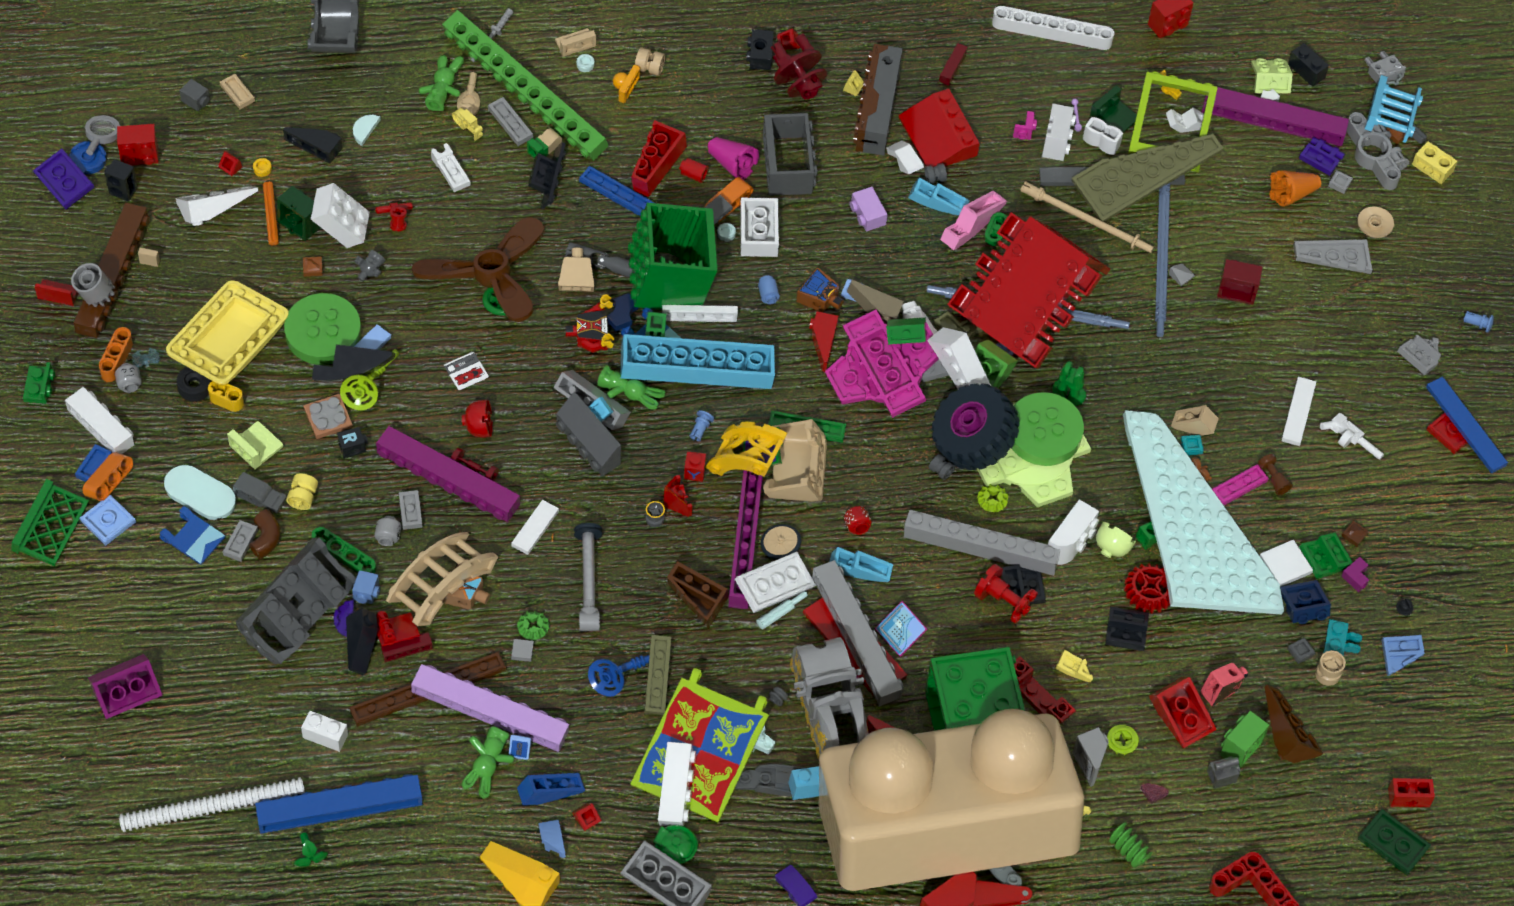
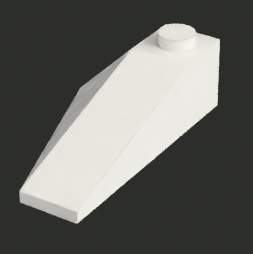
M247 186L228 189L225 194L224 191L210 192V196L194 194L176 198V203L185 222L192 223L193 226L204 224L203 221L212 219L258 192V187Z

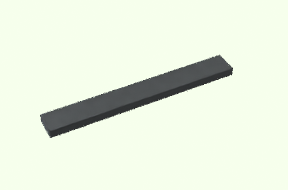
M1089 167L1039 168L1040 186H1075L1071 181L1072 177ZM1185 174L1170 182V185H1185Z

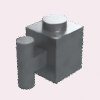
M1231 756L1209 764L1207 773L1214 789L1237 782L1240 774L1237 757L1233 758Z

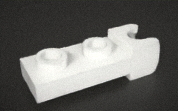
M447 143L444 144L445 150L443 153L437 152L436 149L431 150L433 162L440 169L453 192L470 186L469 178Z

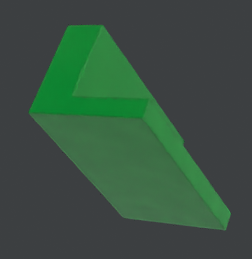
M926 317L888 320L886 326L888 345L926 342Z

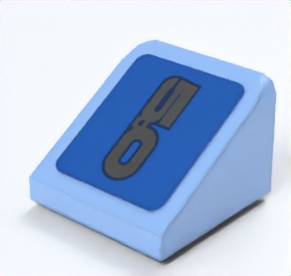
M511 735L509 755H512L514 758L528 760L531 750V738Z

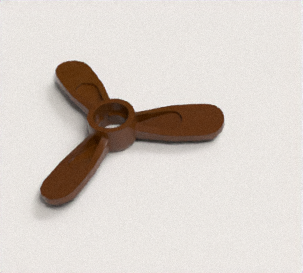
M523 218L504 236L497 249H487L479 252L473 261L454 259L419 260L412 265V274L419 279L475 277L480 285L493 288L497 301L508 319L514 322L524 321L533 314L534 308L524 289L510 277V264L529 251L539 241L544 233L543 223L536 218Z

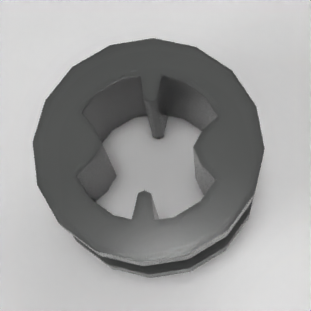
M776 686L773 688V692L768 693L769 699L777 706H782L783 701L788 699L787 694Z

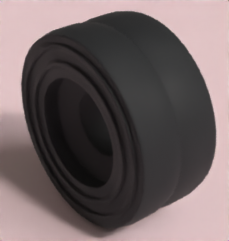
M189 367L182 369L176 380L178 392L185 400L197 402L209 395L208 385L212 381ZM193 380L200 382L196 387L190 386L189 383Z

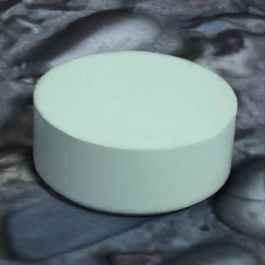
M589 54L580 55L576 61L577 68L582 72L591 71L594 68V58Z
M723 223L718 227L717 236L724 242L732 241L736 236V229L730 223Z

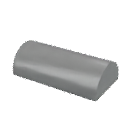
M645 840L620 873L667 906H703L712 888L711 884Z

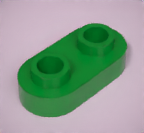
M998 212L991 216L984 235V240L987 244L997 246L998 241L1003 240V237L997 234L1002 225L997 223L1003 224L1008 217L1006 214Z

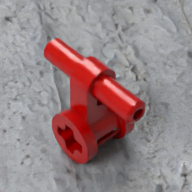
M395 202L389 203L386 206H378L375 208L376 214L390 213L392 218L390 228L393 231L399 232L406 229V210H412L413 205L411 202L401 204Z

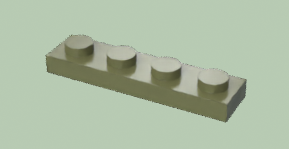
M651 635L644 713L664 715L671 637Z

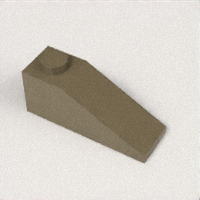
M851 280L847 289V293L867 313L877 310L884 324H887L888 320L897 319L904 302L854 280Z

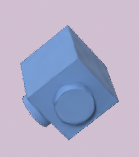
M359 570L352 590L353 600L362 604H373L374 598H378L380 592L377 574Z

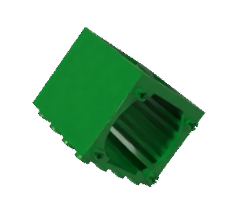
M647 202L645 209L641 210L640 221L638 220L636 224V231H633L632 242L628 244V253H631L629 268H632L630 284H633L631 299L634 301V307L662 309V305L703 306L718 271L713 209ZM656 252L669 253L679 257V260L681 262L684 261L685 264H673L672 261L665 263V258L662 256L659 262H654V256Z
M1010 647L931 658L925 695L934 731L981 724L988 716L1000 710L1020 709L1025 711L1014 667L1016 659L1015 655H1011Z

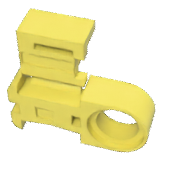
M459 108L452 113L456 124L463 130L467 128L474 134L475 141L483 136L481 125H478L477 118L470 111Z

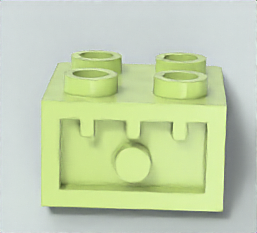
M1258 58L1251 61L1256 74L1255 93H1262L1263 90L1270 91L1272 89L1276 93H1291L1293 73L1287 61L1280 58L1274 60Z
M259 421L242 434H238L234 429L227 433L229 446L254 469L283 448V443Z

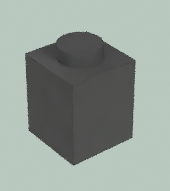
M192 79L179 90L181 102L196 111L205 107L210 100L208 89Z

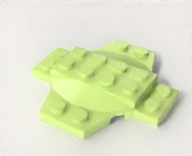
M1083 434L1078 451L1069 460L1061 464L1052 466L1035 465L1019 457L1010 448L1007 452L1008 454L998 460V463L989 465L985 469H976L985 486L988 487L989 484L996 486L1001 483H1006L1010 486L1011 484L1018 485L1021 488V492L1037 507L1072 496L1073 487L1070 465L1073 458L1090 453L1091 447Z

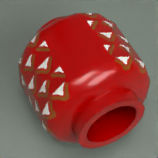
M854 506L844 514L845 524L848 531L852 534H865L871 527L870 516L864 507Z

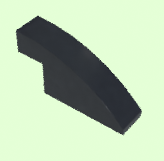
M336 344L333 367L314 365L312 380L316 382H342L352 375L365 376L395 358V353Z

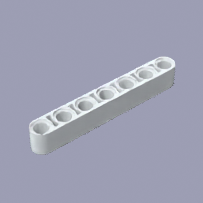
M998 6L993 12L992 25L996 29L1101 50L1110 49L1112 46L1114 31L1107 26L1005 6Z

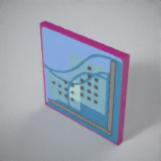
M903 601L875 628L900 657L928 630Z

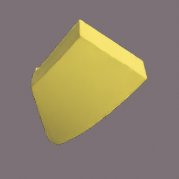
M1066 650L1062 652L1055 669L1086 682L1093 680V676L1090 675L1086 666V659L1082 660Z

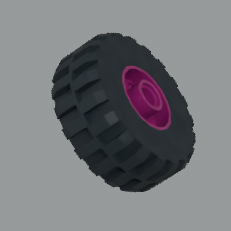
M976 383L970 384L967 387L962 386L958 388L959 390L950 393L949 397L945 401L943 400L939 409L936 410L935 420L932 422V430L934 431L932 432V438L935 446L949 462L960 469L976 470L978 468L980 470L998 463V460L1004 458L1008 454L1009 449H1012L1019 432L1017 428L1020 425L1018 412L1005 394L989 384L979 385Z

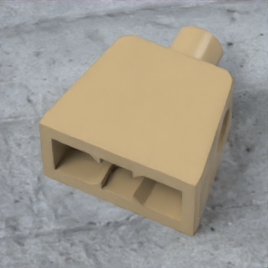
M572 248V257H564L558 282L559 291L594 292L590 258H583L582 248Z

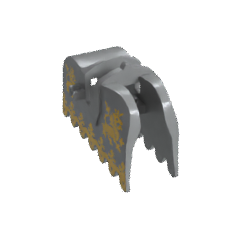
M841 637L823 641L824 648L821 649L816 648L812 643L794 647L790 660V668L795 676L794 689L799 690L796 696L797 698L800 697L801 705L805 709L806 722L810 726L811 739L815 743L818 760L823 750L839 746L834 715L848 713L851 716L853 731L857 734L858 743L868 735L863 695L860 688L855 689V685L864 683V678H856L857 675H861V669L855 670L851 666L846 646ZM841 682L842 692L838 691L833 694L811 698L812 687Z

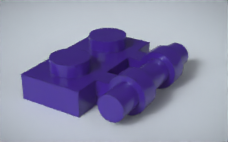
M1313 137L1300 154L1299 159L1331 176L1339 165L1340 160H1343L1345 154L1339 148H1333L1326 144L1325 140Z

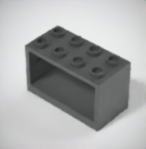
M808 113L764 115L763 146L768 196L812 194L813 187H816L815 176H817V166L814 165L815 150L812 148L814 146V137L811 135L812 120H808ZM803 138L806 170L777 171L774 139Z

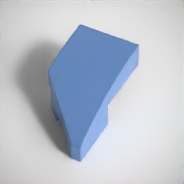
M559 820L538 823L545 850L548 852L551 850L559 853L560 857L565 858Z

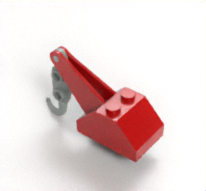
M1011 866L990 869L991 873L1000 883L976 880L974 872L956 874L923 897L920 906H1015L1029 903L1032 891L1030 888L1021 885L1022 880Z

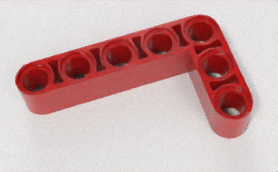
M1256 852L1247 853L1216 872L1209 885L1211 894L1221 897L1249 880L1268 906H1300L1262 856ZM1248 862H1252V863H1254L1256 866H1255V867L1250 866V865L1248 864ZM1232 872H1236V873H1238L1240 876H1239V877L1234 876V875L1232 874ZM1260 878L1267 879L1268 883L1263 882ZM1215 882H1220L1224 886L1220 887ZM1273 894H1277L1281 898L1277 899L1273 896Z

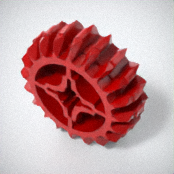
M1149 562L1147 567L1141 564L1139 568L1134 567L1133 571L1128 573L1124 583V592H1126V599H1130V605L1136 604V610L1143 608V612L1149 610L1151 614L1154 613V610L1160 613L1162 608L1165 610L1168 608L1170 600L1164 567L1159 569L1158 564L1151 567ZM1137 582L1140 584V591H1138L1135 584ZM1160 586H1163L1165 589L1164 595L1161 593Z

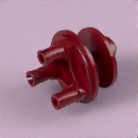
M803 33L795 38L803 51L802 53L790 56V54L786 53L781 42L771 46V50L775 54L773 60L779 67L774 76L775 83L785 84L799 78L789 87L787 94L792 98L801 95L804 100H809L817 95L819 88L823 87L821 82L827 77L828 73L823 68L807 73L820 61L822 55L820 51L814 50Z

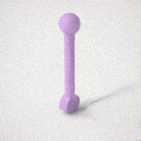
M1074 98L1071 101L1076 115L1074 129L1079 132L1082 129V125L1079 124L1078 100Z

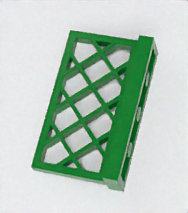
M46 479L12 541L11 551L17 554L22 552L52 566H56L80 521V517L88 506L89 500L53 485V481ZM54 493L63 495L64 501L54 503L52 499ZM77 501L83 504L80 509L72 511L69 503ZM66 504L69 512L59 515L56 507ZM53 508L56 516L46 519L44 512ZM71 516L73 520L72 525L64 527L61 519ZM58 520L61 528L50 531L48 523ZM44 524L47 532L37 535L35 528ZM63 532L64 540L55 543L52 535ZM49 536L52 544L42 547L39 539ZM36 540L39 547L30 550L26 548L28 542ZM54 548L56 552L54 559L45 556L44 551Z

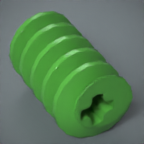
M1124 822L1111 833L1109 842L1115 844V848L1120 850V854L1126 856V861L1131 862V866L1136 868L1144 864L1153 852L1146 853L1149 848L1148 846L1141 848L1144 841L1136 842L1135 840L1138 835L1130 836L1133 829L1125 830L1127 823Z

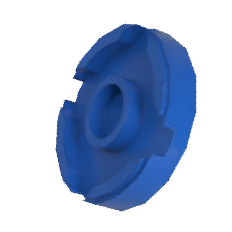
M90 141L78 143L71 149L69 157L84 174L97 173L106 164V152L100 144L93 155L86 153Z

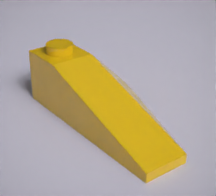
M490 841L480 855L481 861L494 876H497L506 890L515 897V900L521 906H544L560 883L559 872L537 860Z

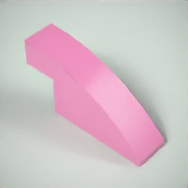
M991 191L963 206L956 223L945 228L940 240L953 250L959 248L989 223L991 216L998 213L1007 201L996 192Z

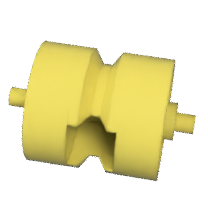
M299 473L294 475L291 484L292 490L289 491L286 502L296 509H310L318 481L308 474Z

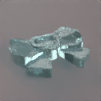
M149 348V353L143 356L139 351L132 355L133 365L138 368L142 365L148 367L150 363L157 364L160 362V356L156 349Z

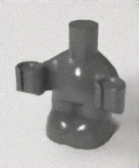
M374 250L369 252L365 260L357 256L354 262L359 265L361 270L357 278L364 282L367 276L378 277L381 273L378 268L386 261L384 257Z

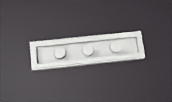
M662 305V313L667 314L666 321L737 322L738 306Z
M1298 377L1282 442L1300 446L1316 381Z

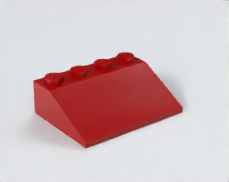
M950 89L931 94L898 116L925 166L931 165L934 167L940 163L948 166L978 156L980 143Z

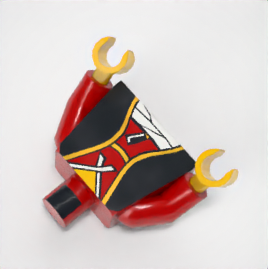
M607 294L603 295L599 303L576 316V325L565 326L566 337L577 336V346L591 353L612 348L613 343L611 341L614 340V337L607 333V311L605 310V307L608 309L613 307V303L609 301L611 297Z

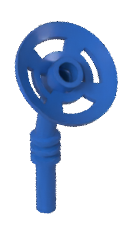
M640 655L639 658L635 657V659L631 658V661L619 666L610 660L598 659L589 667V682L601 695L615 696L623 689V672L632 668L636 670L637 667L641 668V665L645 667V664L649 663V655ZM595 671L599 672L600 683L596 680ZM614 686L616 687V689H614V690L605 689V687H608V688H612V687H614Z

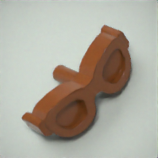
M1192 458L1191 461L1206 482L1210 481L1212 477H1210L1207 470V465L1201 467L1199 458Z

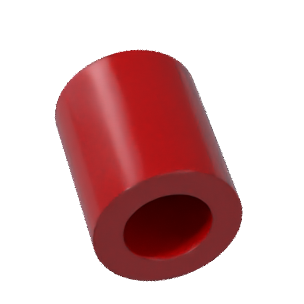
M690 158L683 160L679 167L681 175L700 183L705 180L709 169L708 166Z

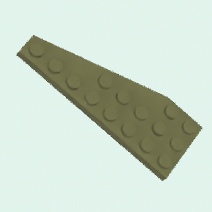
M1214 134L1206 135L1182 143L1176 142L1173 145H1163L1141 150L1130 155H1120L1117 158L1102 159L1072 177L1071 181L1097 218L1105 222L1219 154L1224 148Z

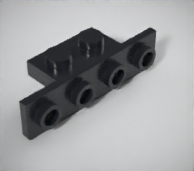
M561 142L554 150L552 159L539 153L534 159L528 186L544 193L540 207L543 210L549 204L551 205L555 198L553 193L559 182L557 177L562 170L561 161L566 154V150H564L566 143Z

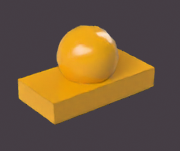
M633 65L628 75L624 72L614 75L612 81L614 87L619 89V102L626 103L640 79V66Z

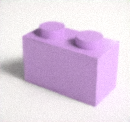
M873 187L852 193L850 201L851 210L856 212L860 226L864 227L866 232L886 225L887 213Z

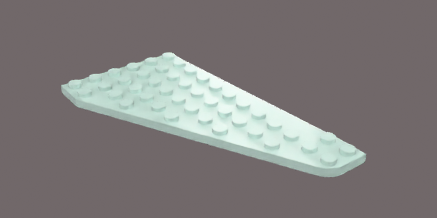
M1125 411L1123 414L1125 431L1129 446L1132 447L1165 570L1170 606L1282 615L1284 607L1280 584L1164 421L1157 414Z

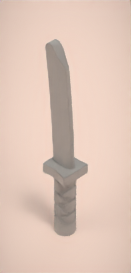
M508 8L496 26H491L492 32L489 37L492 40L496 34L499 36L502 34L503 26L513 14L511 9Z

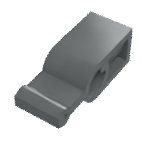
M242 472L233 485L235 496L255 506H264L274 513H278L287 499L285 494L273 490L267 483L245 472Z

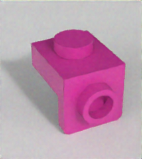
M1027 111L1025 125L1015 124L1014 138L1031 140L1032 130H1036L1037 119H1034V112Z

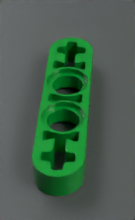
M317 527L312 531V538H317V535H324V539H320L325 544L328 541L326 547L335 559L357 573L361 570L375 574L376 563L371 557L324 527ZM335 543L342 546L337 551L332 550L330 547ZM353 553L357 555V558L349 561L346 559V556ZM363 565H364V566L370 565V566H371V569L366 568V569L364 570Z

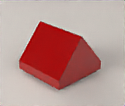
M224 151L218 165L220 169L230 176H234L243 167L240 160L227 151Z

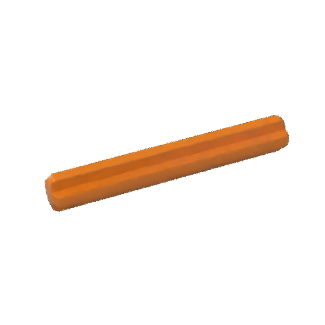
M269 181L263 183L268 241L269 245L273 246L279 244L273 183Z

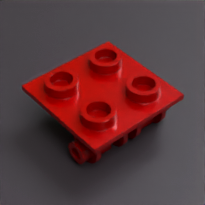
M384 611L377 613V636L382 647L420 636L416 624L412 622L413 616L411 612L388 618V614Z

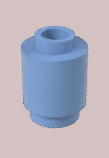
M769 275L761 277L758 283L761 300L763 303L774 304L780 298L776 280Z

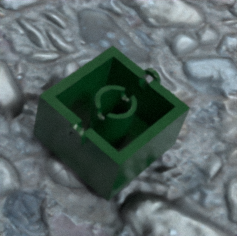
M291 186L277 198V222L287 228L290 234H295L306 241L320 229V226L311 220L314 199L309 198L302 190Z

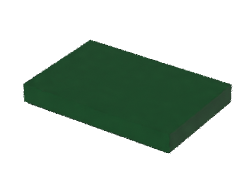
M1383 809L1378 812L1358 837L1359 841L1407 876L1431 847L1430 843Z

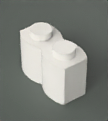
M1091 117L1085 126L1083 140L1092 146L1099 147L1107 154L1114 155L1121 145L1123 132L1114 126L1107 125L1099 118Z

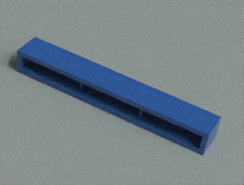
M411 774L404 775L402 778H385L379 782L368 781L356 786L345 785L339 789H324L316 793L305 792L299 796H283L280 799H265L255 803L260 834L423 805L418 775Z

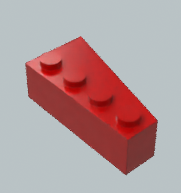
M656 120L652 124V130L647 136L646 145L643 146L641 157L638 159L631 176L633 191L647 197L652 194L687 148L684 132Z

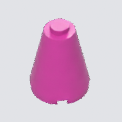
M719 137L711 139L708 143V152L734 178L741 177L743 180L746 179L753 172L751 170L753 164L757 165L759 152L754 146Z

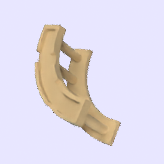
M468 532L455 533L436 542L427 550L420 552L395 585L390 588L386 601L388 603L403 602L415 612V617L412 621L417 626L430 625L442 607L443 602L441 601L448 593L453 594L464 585L465 579L491 573L499 556L493 552L480 554L466 543L469 536ZM463 550L468 555H470L472 559L465 560L455 551ZM447 555L460 566L452 572H448L435 561ZM428 566L444 578L436 587H431L419 577ZM413 582L428 594V597L421 606L405 595Z

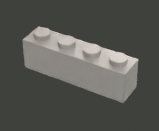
M574 370L562 372L554 386L557 391L567 398L575 392L588 407L596 399L603 397L613 413L601 423L611 430L622 428L631 413Z

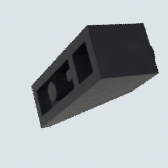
M285 127L283 129L285 141L329 164L342 150V139L336 133H331L327 130Z
M361 608L346 617L348 670L365 675L378 627L377 614Z

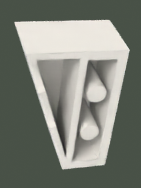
M1052 104L1042 157L1063 161L1065 154H1069L1070 144L1067 141L1072 139L1073 130L1070 129V126H1074L1076 115H1073V107Z

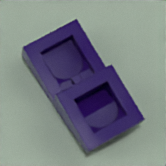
M789 865L775 875L776 881L788 892L789 898L798 906H806L817 898L811 886L792 865Z

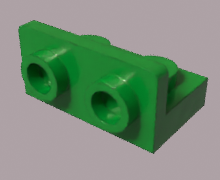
M47 362L46 367L29 366L23 394L24 402L47 404L48 397L52 395L51 380L54 381L55 369H52L51 362Z

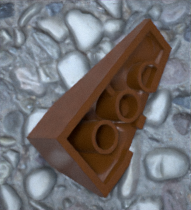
M1266 685L1264 688L1271 728L1279 757L1284 761L1298 763L1321 756L1323 752L1311 733L1307 735L1301 726L1304 723L1291 713L1293 708L1278 689Z

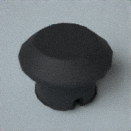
M1409 599L1401 600L1396 604V610L1401 615L1407 616L1413 612V604Z

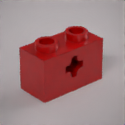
M1393 778L1388 788L1390 807H1430L1435 798L1433 779Z

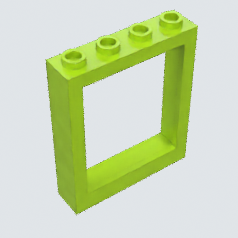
M1154 71L1147 72L1128 155L1134 154L1137 151L1159 147L1139 142L1151 84L1207 95L1208 99L1199 137L1206 136L1218 87L1210 83H1197L1192 79L1183 80L1173 75L1164 76ZM1200 165L1190 171L1199 172Z

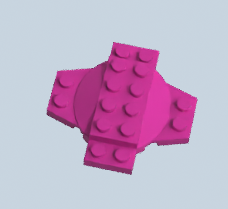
M874 310L843 325V329L850 340L847 354L841 356L825 371V374L842 405L866 400L884 403L893 418L926 401L919 384L923 373L939 358L927 341L933 336L927 322L925 323L926 342L888 345L887 324H884L877 310Z

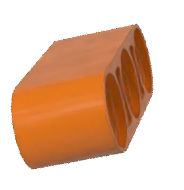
M737 177L712 197L704 207L721 195L733 209L718 221L720 222L741 205V198H749L754 189L741 177Z
M120 327L115 330L99 362L101 378L106 382L116 380L115 371L125 363L132 349L131 332L126 327Z
M117 452L111 453L85 482L83 494L86 497L104 501L131 471L133 467L132 458Z

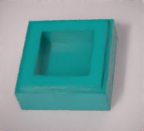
M1200 435L1181 436L1182 448L1187 455L1203 454L1204 450Z

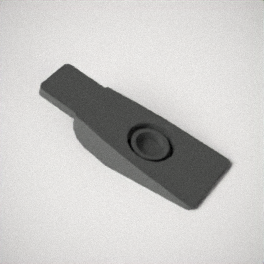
M768 764L760 765L755 770H743L735 789L754 790L755 792L792 797L788 783L791 771L809 767Z

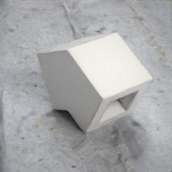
M1272 89L1270 91L1263 90L1261 98L1279 102L1280 96Z

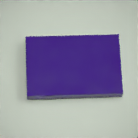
M62 148L33 170L35 175L65 210L95 187Z

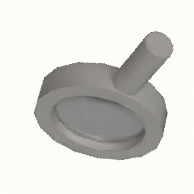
M101 115L95 116L86 122L85 134L92 141L86 150L88 155H93L99 144L111 143L117 139V126H120L115 118Z

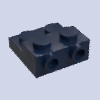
M1317 580L1280 587L1282 598L1286 603V612L1292 623L1299 622L1300 624H1305L1309 620L1318 619L1321 621L1330 616L1331 604Z

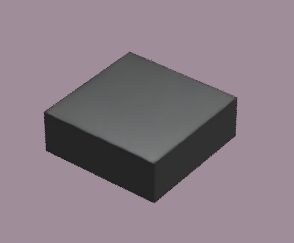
M1305 637L1289 645L1287 648L1298 664L1315 655V651Z

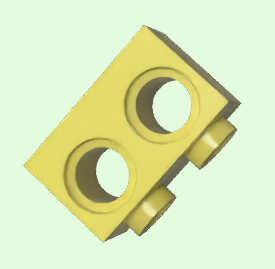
M1428 141L1415 154L1412 165L1442 184L1454 172L1457 160Z

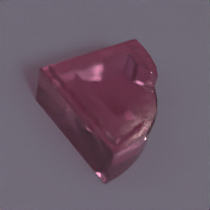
M1151 783L1143 784L1140 787L1151 804L1169 794L1165 787Z

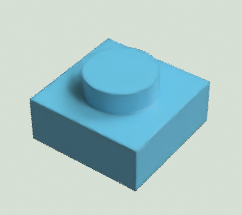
M599 397L588 407L601 422L613 413L603 397Z

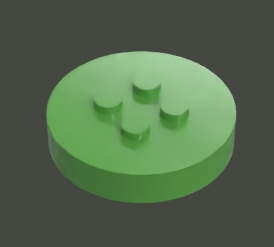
M319 293L302 298L288 311V317L284 322L285 337L289 349L296 357L310 364H333L336 344L354 347L361 338V325L357 310L349 301L334 294Z
M1043 392L1027 395L1014 405L1018 412L1020 425L1017 427L1019 432L1017 438H1015L1012 450L1019 457L1035 465L1052 466L1069 460L1078 451L1083 437L1084 423L1079 410L1069 400L1053 393Z

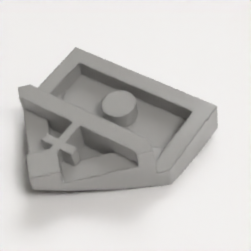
M1415 335L1414 339H1410L1401 345L1397 351L1424 375L1438 365V360L1441 357L1438 351V338L1429 340L1423 339L1419 335Z

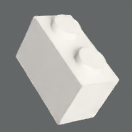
M309 711L301 727L304 739L339 752L348 736L347 724Z

